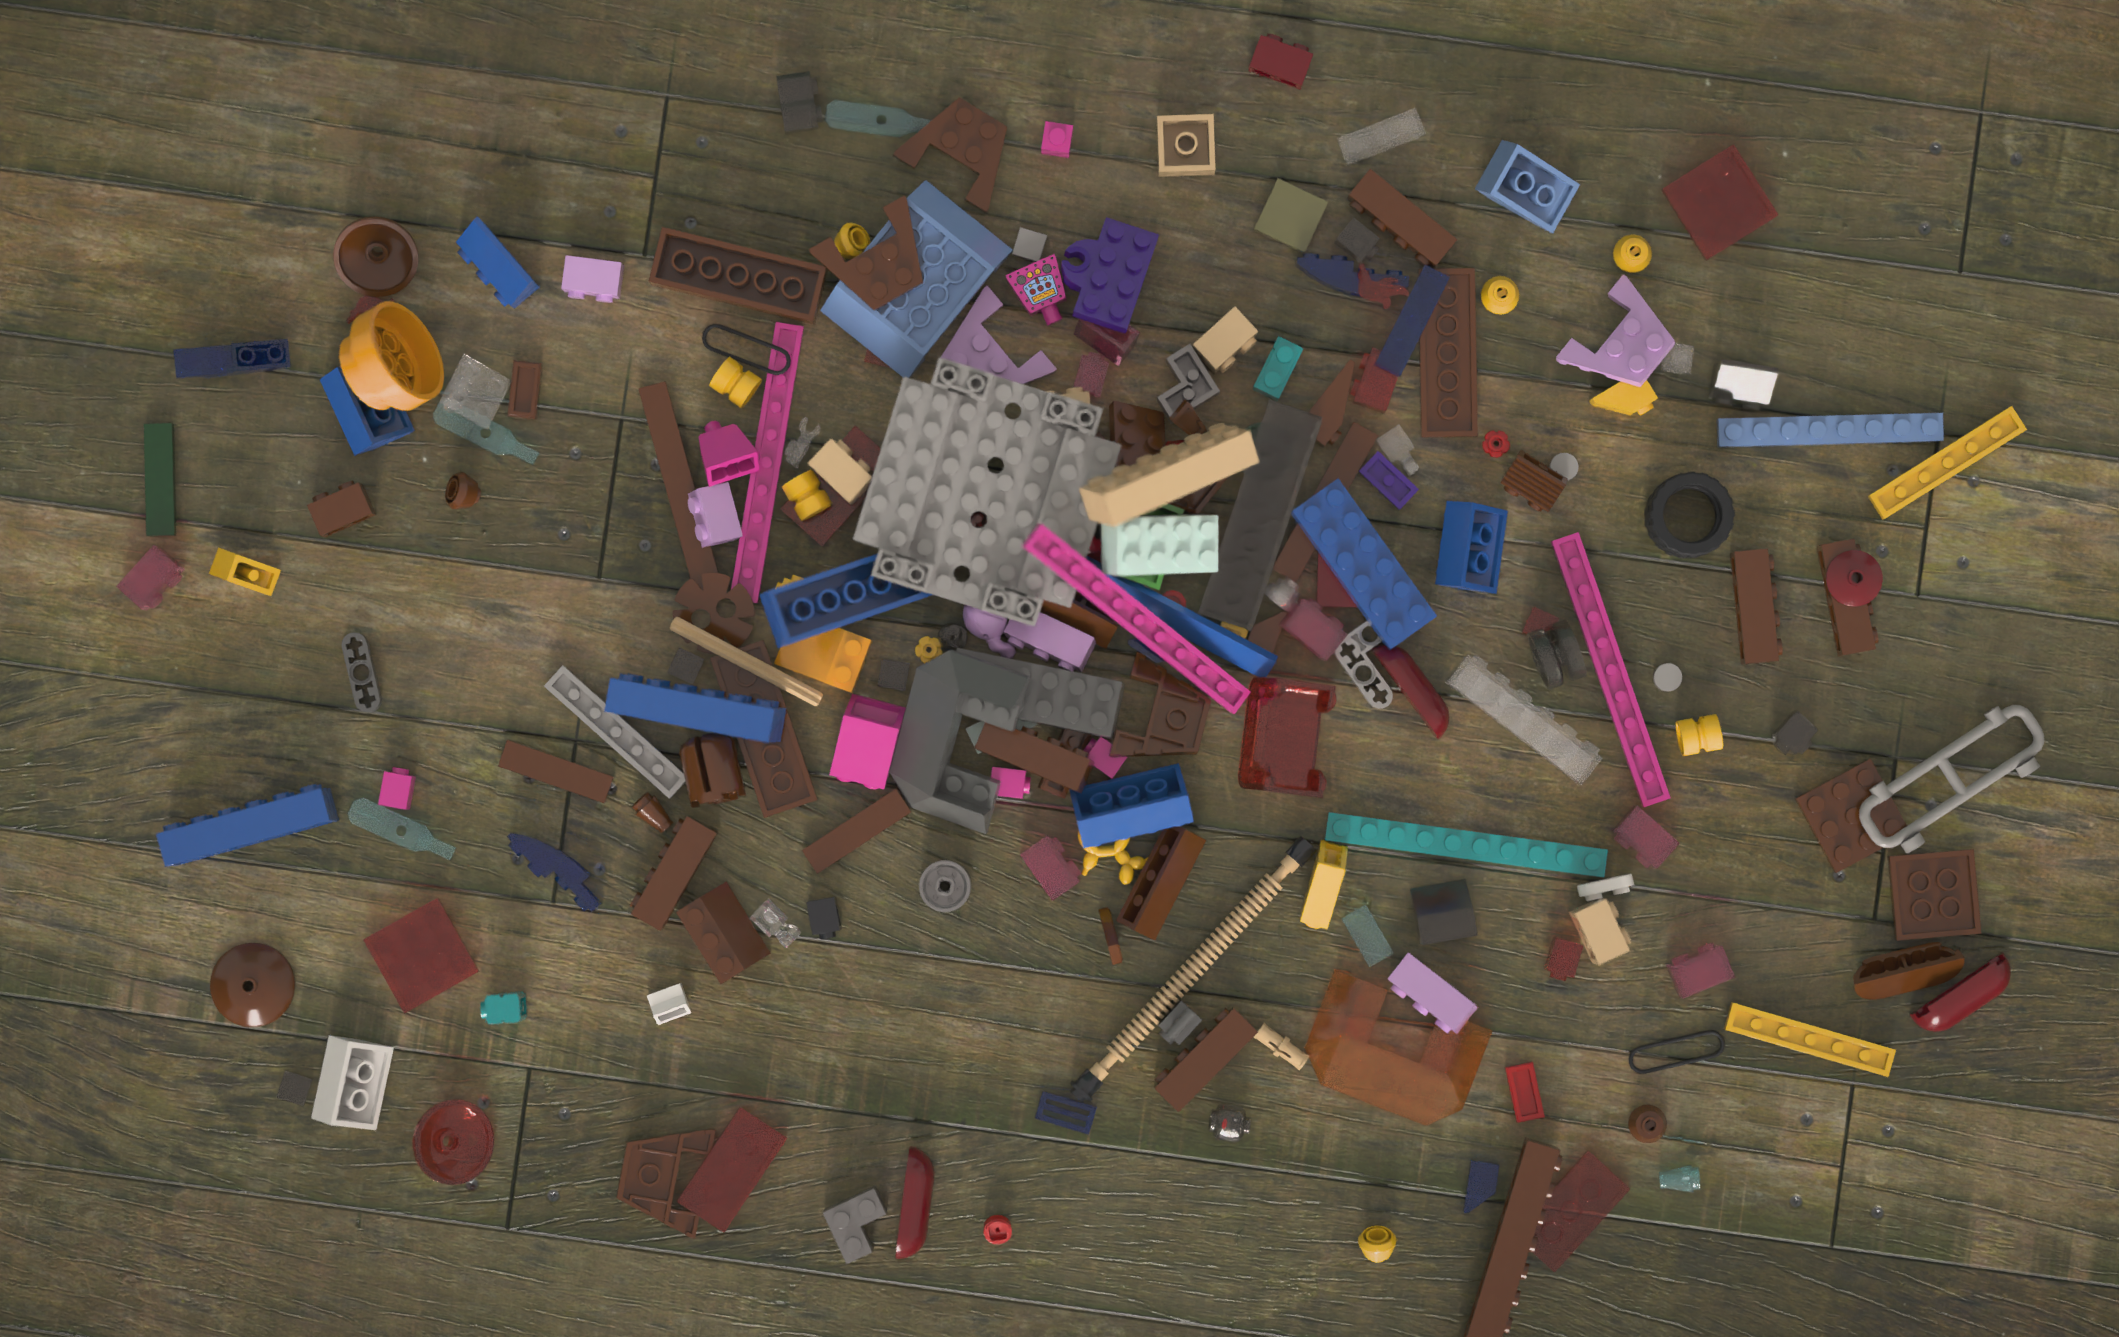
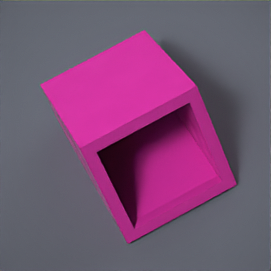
M852 694L843 716L829 775L843 782L853 781L861 783L869 789H884L888 780L906 707Z

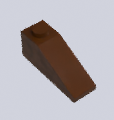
M1351 359L1297 426L1299 430L1322 448L1327 443L1332 446L1342 434L1338 429L1343 422L1355 362Z

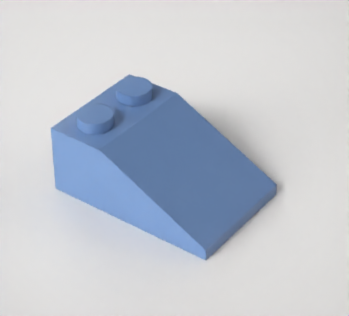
M1502 140L1475 190L1544 230L1553 233L1580 184L1520 145Z

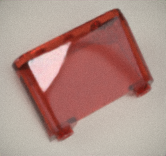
M1254 677L1248 689L1251 693L1247 697L1238 771L1240 787L1250 790L1323 798L1326 778L1321 770L1315 769L1321 713H1329L1336 704V686L1281 678Z

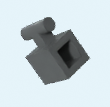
M1180 1000L1158 1024L1162 1029L1159 1034L1169 1044L1175 1041L1180 1045L1202 1019Z

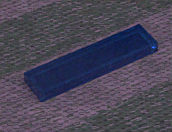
M1424 265L1375 363L1376 366L1398 377L1401 376L1450 278L1449 276Z

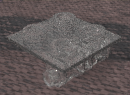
M463 354L439 403L443 405L442 409L446 412L453 413L454 411L488 430L511 384V380L468 355Z

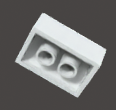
M329 1035L311 1118L334 1126L376 1130L394 1047Z

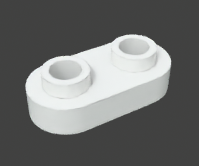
M1625 874L1577 885L1579 897L1585 896L1586 901L1603 898L1602 892L1612 890L1613 895L1630 892L1629 886L1634 885L1632 874Z

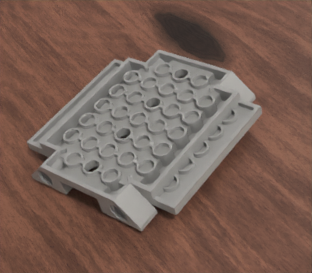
M939 357L931 385L904 377L853 538L855 541L880 548L871 576L1034 627L1043 599L1071 608L1076 589L1023 548L1022 545L1037 524L1040 523L1086 559L1097 522L1089 520L1079 488L1087 485V481L1097 476L1105 477L1112 474L1121 448V444L1095 437L1103 408L1023 385ZM1009 403H1016L1020 406L1021 415L1017 419L1006 417L1004 409ZM993 457H999L1004 462V469L998 474L991 473L987 467L988 461ZM981 511L986 514L987 523L984 527L976 528L971 524L970 518L974 512ZM960 565L968 567L970 578L966 582H958L954 578L953 573L956 567Z

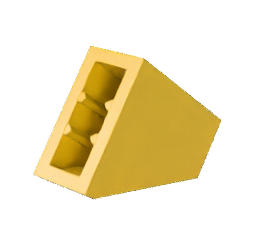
M1325 840L1320 841L1300 922L1305 923L1311 928L1328 929L1346 870L1347 846Z

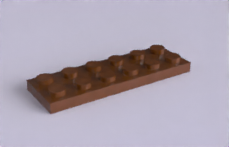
M1475 268L1418 269L1421 438L1477 437Z
M764 640L738 648L773 667ZM719 655L710 658L720 689L725 691L724 697H729V694L752 696L751 702H756V699H769L779 701L778 707L787 708L781 689L778 686ZM787 709L781 742L767 743L737 737L764 818L818 800Z

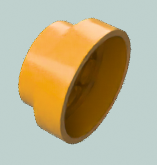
M391 301L381 302L357 316L351 326L350 336L346 337L340 345V364L349 386L364 403L374 409L385 410L394 407L399 410H412L436 397L443 387V362L432 335L413 312L399 303Z

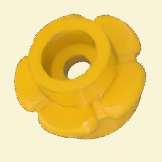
M922 637L919 640V644L915 647V654L921 658L923 663L929 662L943 654L941 650L942 644L935 637ZM928 647L932 649L930 653L926 651Z

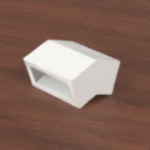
M682 983L647 995L653 1016L658 1025L691 1013Z

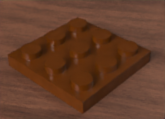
M1871 759L1863 761L1795 798L1834 873L1883 848L1871 840L1859 819L1861 804L1872 795L1869 789L1883 781ZM1892 797L1871 809V819L1885 837H1890L1907 826Z
M1974 849L1888 856L1896 941L1981 934Z

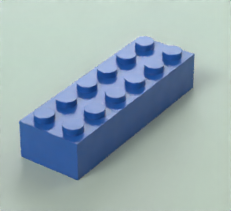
M1339 478L1290 513L1389 650L1437 617Z
M878 554L766 591L759 596L777 647L781 648L921 600L933 594L871 576Z
M620 673L619 678H610L604 712L767 743L781 742L787 708L778 707L779 701L756 699V702H751L752 696L742 694H729V697H724L725 691L702 689L701 692H698V686L683 683L674 684V687H671V681L647 678V682L643 681L644 676L630 673Z
M314 784L300 788L301 794L295 795L294 792H285L272 796L273 801L269 803L267 799H260L246 803V809L240 810V807L218 811L219 816L213 818V815L198 816L190 819V825H186L185 822H177L163 826L164 832L157 833L156 836L165 867L182 865L339 821L331 789L322 788L321 784Z

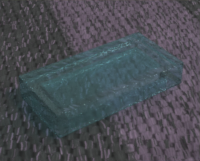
M1366 904L1341 918L1369 967L1394 954Z

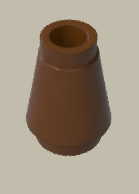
M649 792L643 794L632 806L636 811L635 815L660 833H663L673 823L655 795L651 796Z

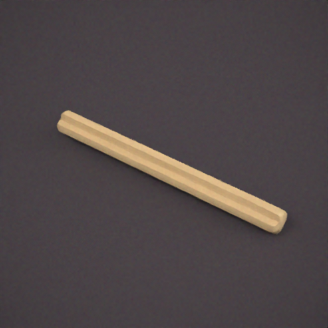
M675 617L670 625L671 631L814 706L819 705L823 697L822 692L679 617Z

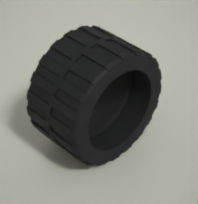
M1695 472L1680 473L1663 481L1662 484L1654 489L1652 495L1649 496L1644 512L1645 527H1647L1650 539L1654 541L1659 549L1665 551L1666 554L1682 559L1697 558L1719 548L1722 542L1726 541L1729 537L1735 517L1733 500L1729 496L1726 487L1722 486L1716 478L1708 476V474ZM1683 489H1694L1705 494L1711 501L1715 511V523L1712 530L1703 539L1694 542H1686L1675 538L1668 531L1663 518V511L1667 500L1674 493Z

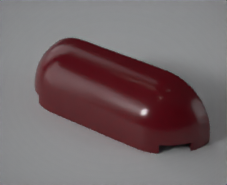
M1379 645L1371 649L1372 653L1436 739L1439 740L1448 728L1449 710L1442 697L1409 653L1399 646H1395L1391 650L1385 645Z
M2001 952L1911 1013V1018L1918 1026L1932 1032L1945 1031L1955 1026L1999 996L2007 988L2011 977V967L2007 957Z
M910 1146L896 1259H904L916 1254L924 1245L928 1232L935 1171L930 1158L921 1149Z

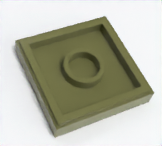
M1278 178L1254 230L1305 253L1328 201Z

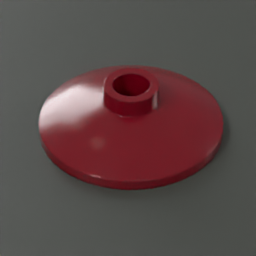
M1849 550L1840 553L1831 561L1827 568V588L1832 597L1841 604L1853 607L1865 605L1878 595L1882 587L1883 575L1881 567L1876 559L1866 552ZM1854 572L1859 573L1861 576L1859 583H1855L1851 579Z

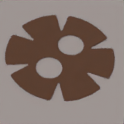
M702 573L704 590L692 578L689 579L679 589L674 599L689 609L673 610V619L679 617L693 624L691 620L693 612L697 609H704L710 614L711 621L707 627L700 629L723 641L725 636L732 646L738 648L748 638L753 628L752 625L738 619L755 616L753 601L748 591L741 583H738L727 593L731 578L722 573ZM727 598L735 603L736 611L732 617L724 618L718 614L716 606L721 599ZM681 636V638H682L687 644H689V643L691 642V641L688 640L687 638ZM700 645L697 646L698 651L715 654Z

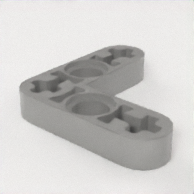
M1366 621L1336 643L1334 654L1367 702L1376 709H1383L1392 702L1393 693L1365 654L1381 642L1378 636L1374 642H1366L1363 639V629L1371 626ZM1342 643H1345L1347 646L1351 644L1354 646L1351 652L1355 659L1359 655L1363 658L1362 661L1355 663L1351 669L1347 666V663L1352 662L1347 655L1343 657L1340 655V652L1343 650L1341 647ZM1365 665L1370 668L1371 677L1368 681L1362 682L1357 679L1355 671L1359 666ZM1375 678L1380 681V683L1375 684L1376 688L1379 691L1385 690L1387 692V695L1384 697L1386 702L1383 704L1380 701H1373L1372 698L1375 696V693L1371 688L1367 692L1363 688L1371 684Z

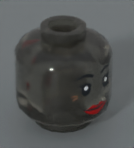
M1220 1104L1216 1107V1110H1211L1208 1131L1213 1132L1216 1140L1236 1143L1241 1141L1244 1134H1249L1251 1117H1246L1245 1109L1242 1106Z

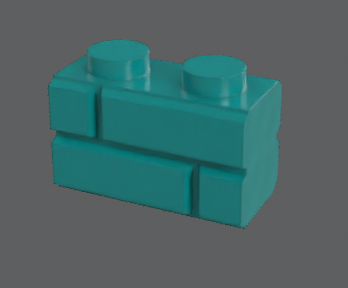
M1278 336L1252 390L1274 401H1278L1303 348Z
M524 991L494 993L486 996L485 1001H482L480 1004L482 1019L486 1018L488 1024L513 1023L525 1020L527 1017L526 994Z

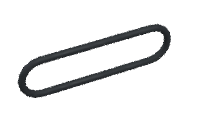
M721 324L709 325L703 332V344L710 351L726 357L730 356L736 361L773 375L783 374L790 367V355L781 347ZM712 328H719L782 352L786 356V365L782 370L774 371L714 348L707 343V333Z
M1707 1030L1639 1046L1630 1053L1629 1065L1635 1072L1647 1074L1715 1058L1723 1052L1725 1040L1719 1032ZM1708 1034L1716 1035L1721 1042L1720 1049L1716 1053L1645 1070L1636 1068L1633 1063L1634 1054L1648 1048Z

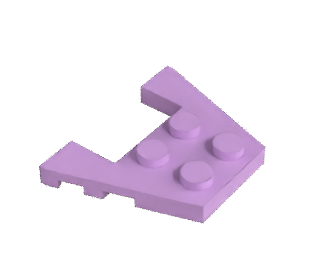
M1623 274L1608 292V298L1629 311L1626 317L1596 353L1591 352L1571 338L1556 356V360L1560 364L1574 365L1587 372L1594 371L1604 374L1608 378L1641 387L1673 348L1675 340L1627 276Z
M988 286L984 287L941 358L992 373L995 376L1020 384H1027L1057 371L1056 367L1041 350L1021 367L1017 368L981 325L1003 307L1001 301Z

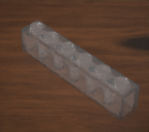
M1476 654L1473 657L1466 655L1445 683L1578 785H1583L1603 759L1598 755L1600 749L1588 740L1583 743L1575 737L1577 732L1566 723L1560 726L1553 720L1555 715L1544 706L1538 709L1530 703L1533 698L1522 689L1516 692L1508 686L1511 681L1498 671L1494 675L1487 670L1488 663Z

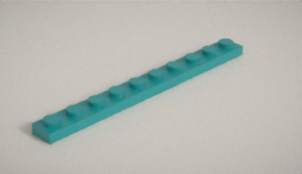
M1328 812L1325 840L1596 877H1605L1608 853L1607 849Z

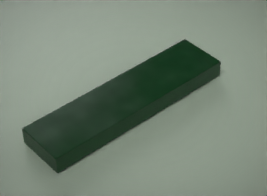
M144 424L146 536H176L174 424Z

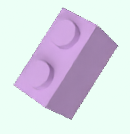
M566 255L561 289L564 292H568V297L584 299L585 295L596 296V301L612 303L613 298L620 299L624 265L622 262Z
M729 482L698 488L688 493V508L694 515L696 523L695 534L701 542L702 548L731 542L743 536Z

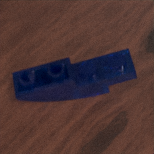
M1304 253L1303 258L1298 257L1296 260V267L1308 277L1330 289L1347 295L1378 300L1380 289L1407 290L1409 287V276H1403V271L1386 270V274H1375V269L1358 268V273L1353 272L1354 261H1347L1348 257L1343 255H1331L1330 260L1319 259V254Z
M288 339L173 349L176 379L238 375L291 367Z
M510 833L507 836L511 841L508 846L517 856L520 857L523 854L530 863L527 866L538 878L541 875L544 878H548L555 872L558 875L554 878L565 891L568 888L571 889L576 895L574 901L583 911L589 909L591 912H594L602 905L601 901L584 884L592 875L571 856L545 841L528 835Z

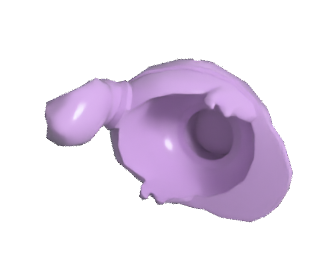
M964 605L963 619L969 632L980 639L986 640L992 652L1001 654V657L1012 659L1016 653L1015 648L1001 640V635L1007 626V618Z

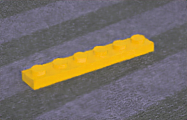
M2010 406L1868 495V498L1882 520L1886 519L2027 429L2014 408Z
M1732 1002L1724 1026V1030L1889 1077L1896 1052L1892 1048Z

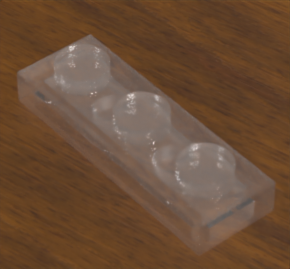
M1414 108L1339 137L1337 142L1348 166L1425 136L1426 132L1418 112Z

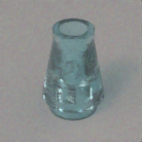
M1691 1164L1659 1172L1660 1189L1694 1193V1190H1701L1699 1167H1692Z

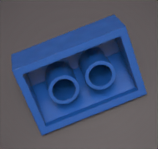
M478 216L456 241L461 248L457 251L467 264L473 262L479 270L476 272V275L486 286L491 282L497 289V292L494 293L495 297L504 307L510 304L515 309L539 288L537 283Z
M341 366L336 367L320 379L354 456L377 449L415 431L405 410H399L394 407L378 410L364 403L349 386Z
M1446 501L1438 566L1436 569V585L1497 594L1507 510L1473 502Z

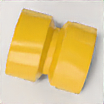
M729 356L717 370L709 386L721 395L728 393V399L742 409L752 398L762 379L750 370L743 372V366Z
M813 469L804 472L782 486L789 501L796 502L794 509L801 522L817 515L833 504L826 491L819 490L821 483Z
M1716 714L1701 716L1698 722H1695L1693 718L1676 721V735L1682 756L1699 754L1701 748H1704L1707 752L1723 749L1722 732Z

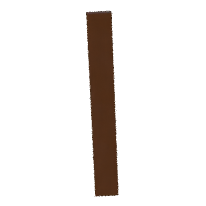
M664 381L638 388L690 579L692 578L704 590L702 573L719 572L712 547L702 548L701 542L695 534L696 523L694 515L688 508V493L696 489L667 383Z

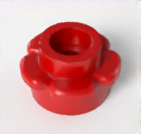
M1492 430L1484 436L1485 441L1482 442V447L1491 457L1498 458L1503 453L1508 452L1510 442L1507 440L1508 436L1505 432L1500 430L1495 432ZM1494 441H1498L1499 445L1494 446Z

